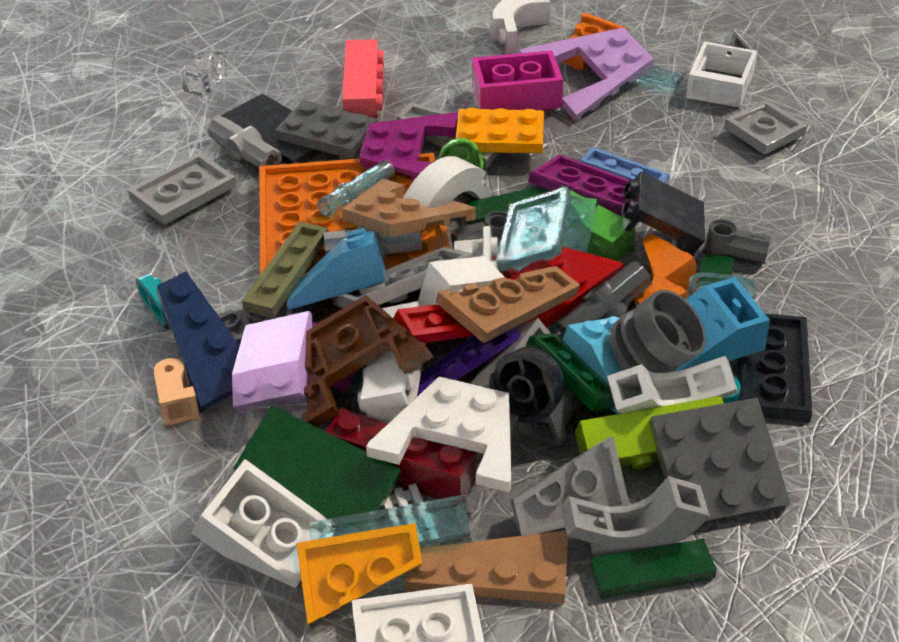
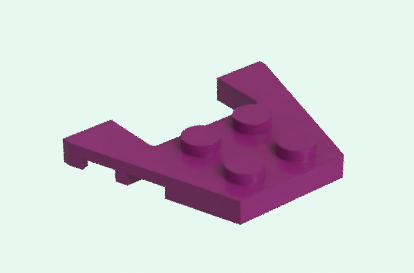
M458 113L369 123L360 154V167L393 176L396 172L410 175L411 181H414L426 167L433 163L419 161L425 136L455 137Z

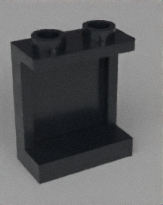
M641 171L633 181L629 180L622 191V197L624 198V207L621 212L623 230L630 232L638 222H642L677 239V248L693 256L705 242L704 202Z

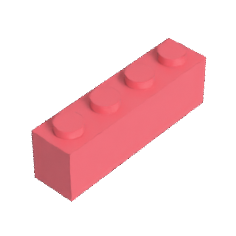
M378 39L346 40L342 96L344 111L363 114L376 119L378 111H383L382 95L384 80L383 50H378Z

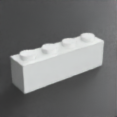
M416 301L382 309L393 318L397 309L419 307V303ZM392 350L384 353L378 359L369 362L367 367L363 369L364 382L362 391L358 392V404L361 412H366L368 417L390 423L417 398L422 364L405 374L399 368Z

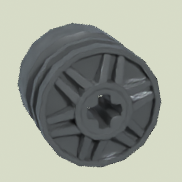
M659 290L641 302L637 308L626 313L624 317L613 323L609 331V342L614 357L624 370L642 364L650 372L669 373L703 352L706 345V334L700 317L683 297L669 290Z

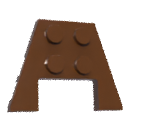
M367 295L362 296L306 331L305 368L308 370V385L304 387V394L308 397L307 411L303 412V420L318 427L340 414L330 387L341 379L350 376L369 362L378 359L389 350H392L399 368L405 374L433 358L432 353L421 341L419 342L407 329L399 325Z

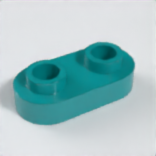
M149 273L136 278V286L144 304L163 327L168 325L157 295V285L162 283L158 277L153 278Z

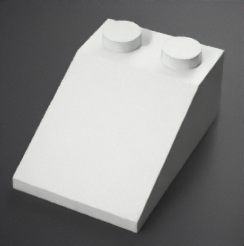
M244 459L202 513L191 533L222 556L296 588L301 581L296 543L331 537L338 526Z

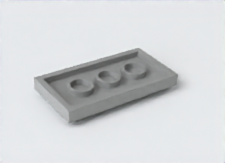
M442 247L385 270V282L331 297L333 305L345 308L364 295H367L377 305L388 301L389 303L403 301L408 298L407 293L417 289L421 291L429 262L472 258L473 253Z

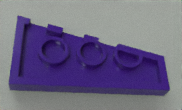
M516 327L485 343L476 336L468 337L421 373L417 397L438 377L457 380L518 340L521 336Z

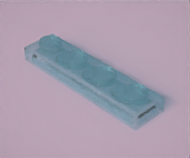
M463 495L309 522L311 540L416 523L419 546L470 537Z

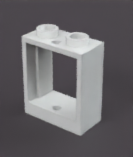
M704 41L689 73L686 98L740 108L754 74L757 51ZM727 51L732 52V55H728ZM706 69L742 75V77L738 78L733 76L706 72Z

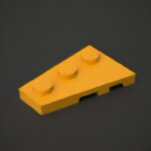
M416 523L296 543L307 624L310 625L351 603V600H357L422 565Z

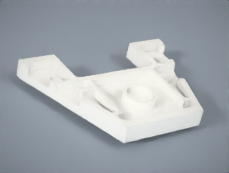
M438 377L372 438L366 446L367 457L398 465L414 437L482 453L484 456L476 472V484L509 493L511 490L509 393Z

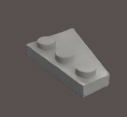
M613 436L602 440L510 499L518 536L540 534L564 528L565 523L561 505L569 496L609 507L629 505Z

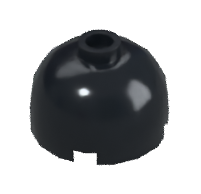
M520 348L506 354L497 361L494 372L490 374V389L509 393V412L512 415L518 416V422L535 423L546 418L562 400L565 388L563 371L558 362L549 353L542 350Z

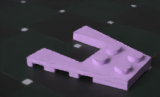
M625 28L519 50V53L552 50L557 63L579 55L602 79L600 82L562 98V107L575 122L580 121L581 116L588 110L592 112L599 107L601 101L608 95L613 96L618 93L619 87L626 82L630 84L653 67L654 59Z

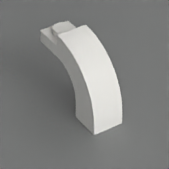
M502 0L493 11V41H499L500 45L504 44L506 54H517V31L531 25L550 24V0Z
M448 156L436 160L426 167L413 181L402 199H416L420 201L422 206L436 208L451 202L463 192L477 199L490 197L492 192L484 186L486 181L483 178L486 171L461 158Z
M726 356L675 372L653 373L641 364L607 376L616 410L620 414L716 396L724 398L738 393Z

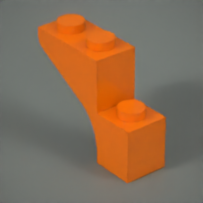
M650 233L644 237L643 245L648 257L647 263L653 284L634 299L636 308L641 302L659 290H669L687 299L689 295L686 291L698 283L697 265L694 257L688 252H683L674 247L667 240H662Z

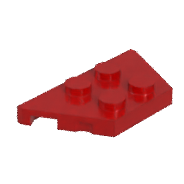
M556 245L508 279H519L521 273L557 266L580 284L576 296L521 325L539 318L546 328L584 302L583 297L592 289L612 279L624 268V264L612 259Z

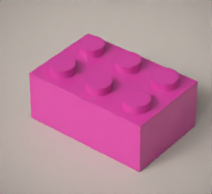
M552 50L472 58V88L478 109L495 110L504 108L507 110L534 109L549 111L562 108L563 78Z

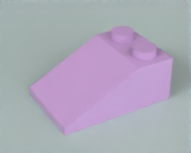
M310 311L245 325L232 373L233 407L250 422L262 420L271 405L289 414L307 410L308 397L304 394V387L308 385L305 352L306 331L312 328V314Z

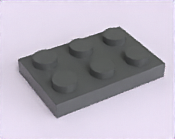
M303 100L275 129L276 139L352 159L363 146L369 123H375L377 119Z

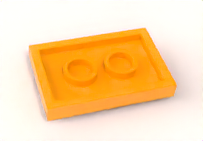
M504 108L495 110L459 109L456 139H469L478 146L480 152L543 153L544 111L534 109L507 110Z

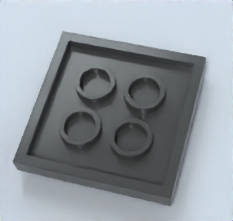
M758 397L662 414L650 418L649 424L664 479L670 476L701 486L710 515L703 524L783 509L791 504Z

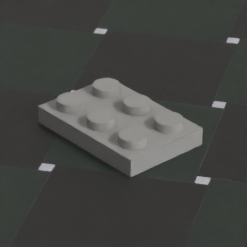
M199 152L127 190L130 200L165 225L237 185L234 175Z

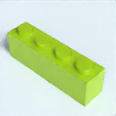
M722 396L582 420L574 432L579 453L581 455L607 437L613 436L621 467L632 465V469L635 470L652 466L654 461L659 460L649 424L652 416L724 404Z

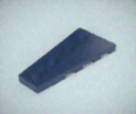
M187 271L157 285V295L169 328L173 332L178 353L185 365L190 386L194 387L197 405L201 413L233 395L232 373L240 345Z

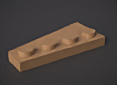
M557 266L521 273L519 279L515 280L506 279L505 277L493 279L492 285L478 287L476 283L465 285L462 291L451 293L449 289L438 291L435 302L480 341L485 343L576 296L580 284Z
M566 530L420 548L422 565L406 573L405 591L414 592L472 583L475 597L564 604L568 549Z

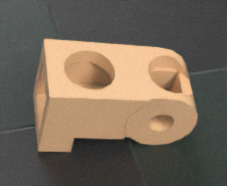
M167 358L158 362L154 367V376L165 426L199 419L194 387H188L183 362L175 358Z

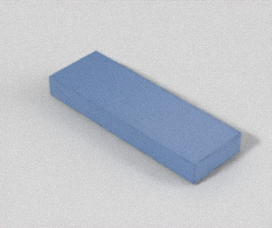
M592 147L579 160V162L631 181L636 178L640 171L666 184L669 183L670 174L595 147Z

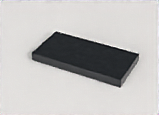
M263 93L221 115L243 129L249 126L257 129L264 142L281 152V161L285 164L305 163L324 152L276 139L275 129L289 116L292 110Z
M765 313L770 320L765 350L738 358V381L741 385L738 401L758 397L764 418L811 422L812 398L807 317Z

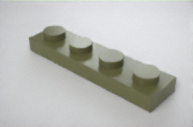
M298 222L243 298V311L274 318L323 247V232H328V228Z

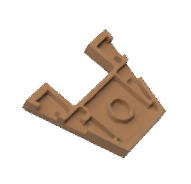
M386 179L380 180L342 208L343 221L390 237L426 230L428 223L432 222L447 226L450 225V219L461 217L467 222L475 220L476 207L457 201H451L436 208H429L420 205V201L416 199H401L404 197V185Z

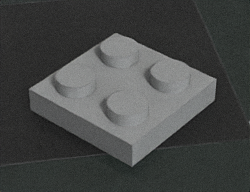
M764 100L726 118L724 128L765 155L804 136L807 125L768 100Z

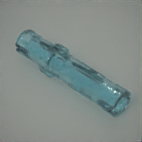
M382 160L350 182H342L336 186L332 193L318 200V209L324 216L327 215L329 217L333 215V213L348 205L380 180H387L393 177L395 174L393 165L388 160Z

